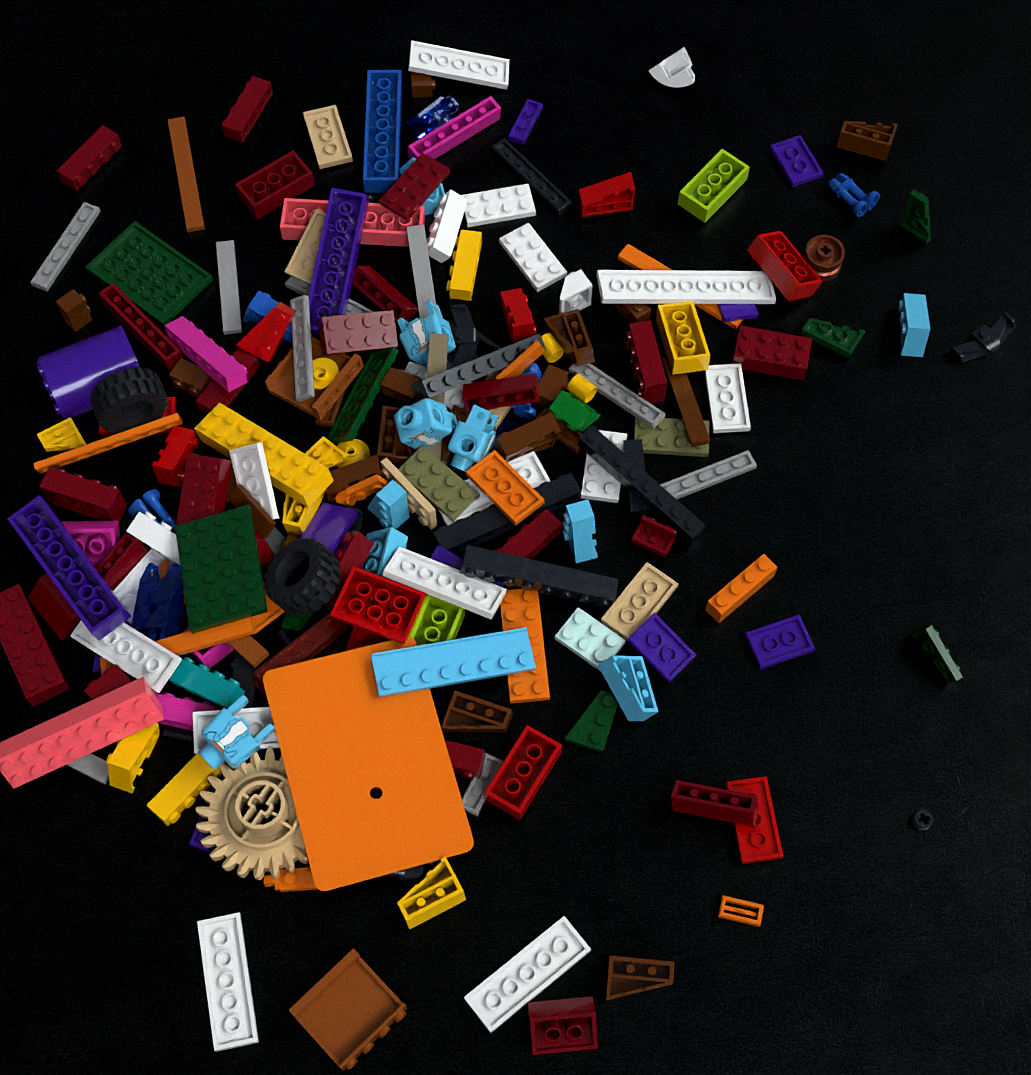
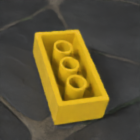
M694 302L658 305L656 321L672 375L708 370L710 353Z

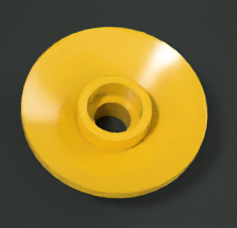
M317 358L312 361L314 389H324L338 375L339 369L333 360Z
M358 439L339 443L337 447L348 454L350 459L336 466L341 468L369 458L370 450L368 446Z

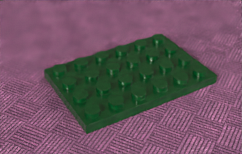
M136 221L86 266V270L107 286L114 283L140 310L164 327L213 281L212 275Z
M249 505L175 526L189 631L192 634L268 612L252 511Z

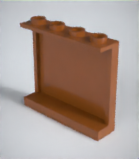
M311 333L312 361L317 358H329L338 366L339 373L330 385L324 389H314V398L302 402L296 401L293 348L289 350L283 361L278 363L273 373L268 375L265 384L269 393L321 420L364 366L361 356L354 354L352 357L346 354L322 356L321 343L313 338Z
M353 948L298 1000L289 1011L338 1067L344 1071L346 1068L350 1070L358 1062L356 1058L362 1052L364 1054L368 1053L374 1046L373 1042L378 1037L383 1038L390 1031L389 1026L394 1021L398 1023L404 1018L407 1006L401 1002Z

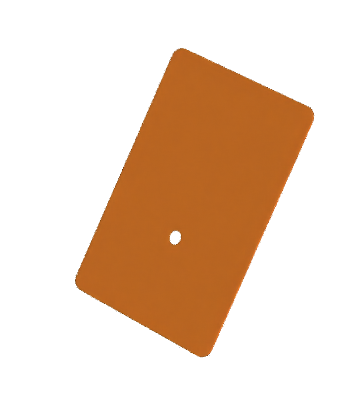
M408 637L405 644L394 640L272 669L263 676V683L314 884L321 891H329L441 860L444 856L448 858L466 853L474 845L430 689L378 697L371 654L417 646L416 641L411 637ZM378 787L382 790V796L379 799H373L370 796L372 788Z

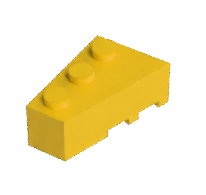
M326 490L309 508L286 494L282 523L288 534L289 532L300 536L303 534L317 513Z
M158 723L118 740L115 751L110 753L106 760L110 786L133 793L135 788L133 781L136 775L141 776L143 769L140 767L144 759L150 757L160 736Z
M445 856L433 870L426 874V877L418 885L416 884L397 903L409 930L466 900L464 891Z

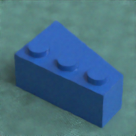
M258 291L247 307L243 321L246 323L252 321L258 324L280 302L272 299L269 294ZM292 322L283 337L284 340L291 343L293 342Z

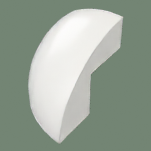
M685 47L649 70L650 74L658 82L669 87H685L693 84L695 81V74L691 69L692 62Z

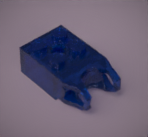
M441 96L406 124L419 140L452 119L450 116L459 109V104L451 96L446 98Z
M153 563L147 565L139 582L131 624L132 628L143 634H178L185 597L183 595L181 565L172 563L166 575L161 579L158 566Z

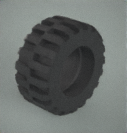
M135 367V369L125 368L123 371L118 370L112 375H107L104 380L101 379L97 386L93 388L90 397L99 425L105 430L116 434L161 418L168 405V398L158 375L149 369H142L141 367Z
M312 538L296 539V542L291 541L288 543V546H283L280 552L273 556V561L268 564V571L265 572L264 579L266 581H264V588L267 596L285 612L296 616L312 614L314 610L318 611L322 608L323 604H327L330 596L336 592L335 588L339 585V577H341L340 563L337 557L319 541Z

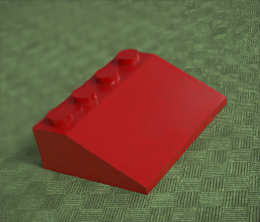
M353 566L331 611L330 617L405 644L413 630L427 593Z

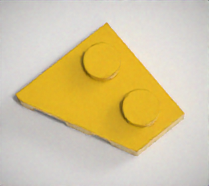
M71 417L37 434L46 452L73 450L86 445Z
M324 436L305 453L327 468L350 459L348 454Z

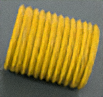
M551 333L542 335L541 338L546 348L542 355L548 363H553L562 357L564 350Z
M577 374L570 380L567 390L584 403H588L596 394L597 387L582 375Z

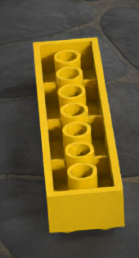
M220 402L194 428L202 442L231 459L229 450L262 442L271 484L308 508L334 481L326 466Z

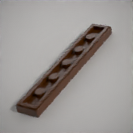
M662 358V364L691 447L710 444V438L687 374L672 375L668 358Z

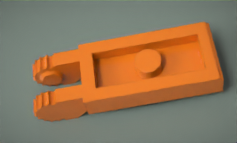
M376 474L341 491L336 495L335 500L344 507L346 505L353 506L356 501L364 500L367 496L381 491L388 484V480Z

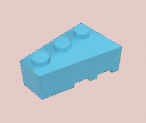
M904 293L902 300H899L898 303L901 327V356L923 357L930 332L926 296Z
M394 480L379 491L367 507L368 510L380 519V523L385 528L392 527L397 529L410 517L407 492Z
M611 656L598 665L628 721H645L658 712L643 656Z

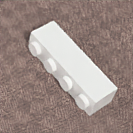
M451 189L447 193H443L438 200L440 204L434 213L435 220L429 231L431 233L427 239L429 256L440 263H443L452 255L468 199Z
M147 511L145 514L138 512L127 532L180 565L176 534L171 531L172 527L164 522L159 524L154 521L156 517Z

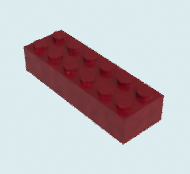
M20 584L0 592V642L27 701L34 707L70 688L26 593Z

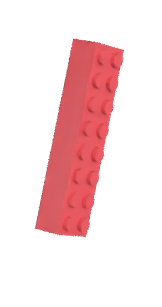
M284 198L280 223L282 239L301 240L315 210L318 209L326 213L329 201ZM369 203L360 244L409 247L406 227L425 226L424 206H421L407 221L381 206L380 203Z
M143 676L0 742V772L13 789L164 720L162 704Z

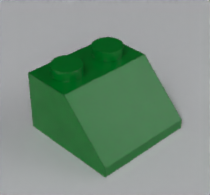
M561 390L549 408L554 412L555 418L560 421L562 419L567 422L566 426L574 432L576 430L583 432L601 416L574 394Z

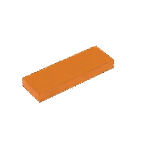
M535 341L499 373L496 379L518 376L546 350L538 341Z

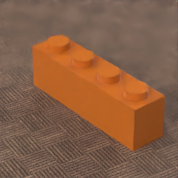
M763 554L709 599L705 610L720 623L772 579L776 573L777 566Z

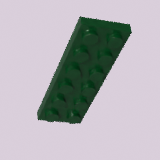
M394 346L371 351L326 437L333 444L353 441L356 438L360 425L365 421V416L372 407L376 394L381 389L380 383L396 360L398 350Z

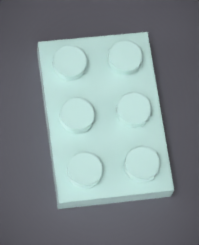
M579 607L555 635V640L599 671L601 670L598 665L609 657L616 656L626 642L625 639Z

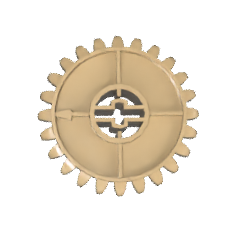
M268 746L265 760H261L256 752L250 757V763L246 764L244 762L234 771L222 763L220 769L225 779L222 781L214 776L208 777L210 784L216 790L215 793L200 791L201 797L210 806L196 807L198 815L208 819V821L197 823L196 828L201 833H211V835L200 840L205 848L217 846L209 854L211 859L219 861L226 857L222 864V868L225 871H231L236 866H239L237 870L239 877L245 878L250 871H253L256 880H262L265 872L268 871L273 879L279 878L280 869L284 867L289 873L295 871L294 862L297 860L306 864L308 857L282 755L280 760L277 761L272 747Z

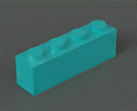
M184 657L168 679L173 684L226 710L245 693L239 687L240 683L232 678L229 681L225 680L223 674L217 671L211 673L209 672L210 669L202 664L196 666L194 665L195 662L188 657Z

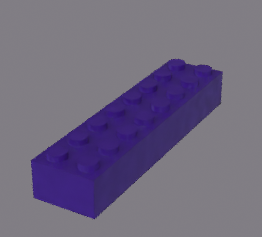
M331 188L309 293L310 328L313 334L319 335L317 320L321 317L346 315L369 204L367 194Z
M40 495L7 518L95 638L100 641L132 617L49 504Z

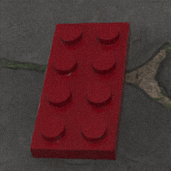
M421 153L379 200L380 205L408 221L450 174V168Z

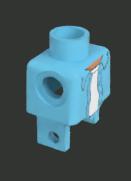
M430 300L425 303L430 315L425 319L416 318L411 322L402 317L397 320L402 332L399 338L409 359L422 366H426V368H428L430 333L448 334L447 354L456 347L449 322L443 319L439 306Z
M424 398L410 406H403L394 415L400 441L415 450H418L422 445L425 447L441 442L443 437L451 432L454 433L458 424L456 415L448 412L445 404L429 398Z
M473 405L466 423L458 422L449 442L448 449L455 454L450 465L466 472L475 463L477 464L489 455L497 440L494 427L499 417L493 415L488 410ZM489 418H491L492 422L490 424H487ZM474 444L473 449L469 452L470 446Z
M244 695L227 710L223 708L202 730V736L207 744L198 753L214 770L224 761L233 769L239 767L261 749L260 744L275 731V727L270 723L253 738L249 733L250 724L243 717H234L249 703Z

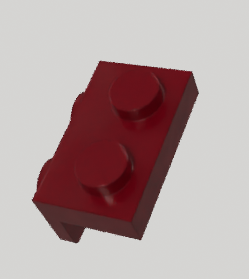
M642 516L631 542L666 558L676 539L677 531L669 525L658 523L651 517Z

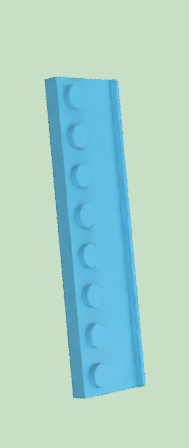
M527 627L371 654V663L373 665L379 698L536 669Z

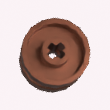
M818 235L807 243L803 258L822 281H828L835 278L840 272L845 250L843 244L835 237Z

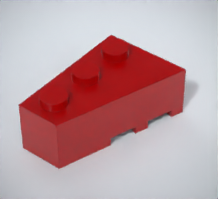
M629 172L579 189L578 202L582 217L633 210L635 186L632 173Z
M518 288L500 292V303L512 344L536 335V327L531 310L528 307L527 296L523 294L522 289Z
M280 302L236 346L269 363L274 358L296 310Z
M173 426L165 440L167 444L165 450L160 449L158 454L161 457L158 462H153L152 467L159 483L181 487L187 454H192L198 448L199 438L195 430Z

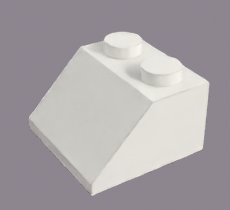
M581 269L571 272L565 277L560 295L559 314L576 309L580 311L591 305L592 283Z

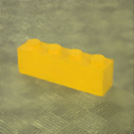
M461 230L460 236L456 238L455 247H457V251L453 252L454 266L451 265L450 276L452 278L447 282V291H450V298L467 301L472 299L482 245V232Z
M196 754L147 804V807L167 826L175 823L180 818V813L185 808L193 805L200 791H206L209 788L210 782L208 777L214 776L218 778L223 774L220 766L214 770L200 754Z

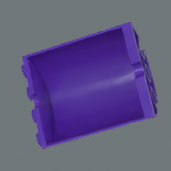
M122 325L39 356L38 361H36L37 368L43 378V383L51 399L56 401V404H54L55 410L58 415L62 414L64 420L93 409L90 400L91 393L101 379L104 380L107 375H112L118 370L123 371L125 368L135 369V367H139Z

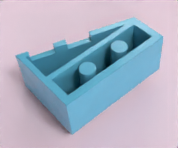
M589 500L566 505L565 513H563L564 522L562 524L564 530H562L564 540L569 543L575 563L598 558L594 547L597 545L596 539L592 540V534L596 533L595 518Z

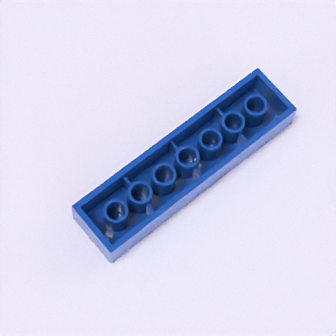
M401 70L367 71L363 167L365 193H386L400 178Z

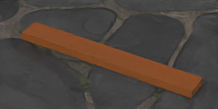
M185 117L168 119L187 232L204 230L205 226Z
M165 560L151 574L186 605L182 574ZM250 635L226 642L254 668L270 655Z

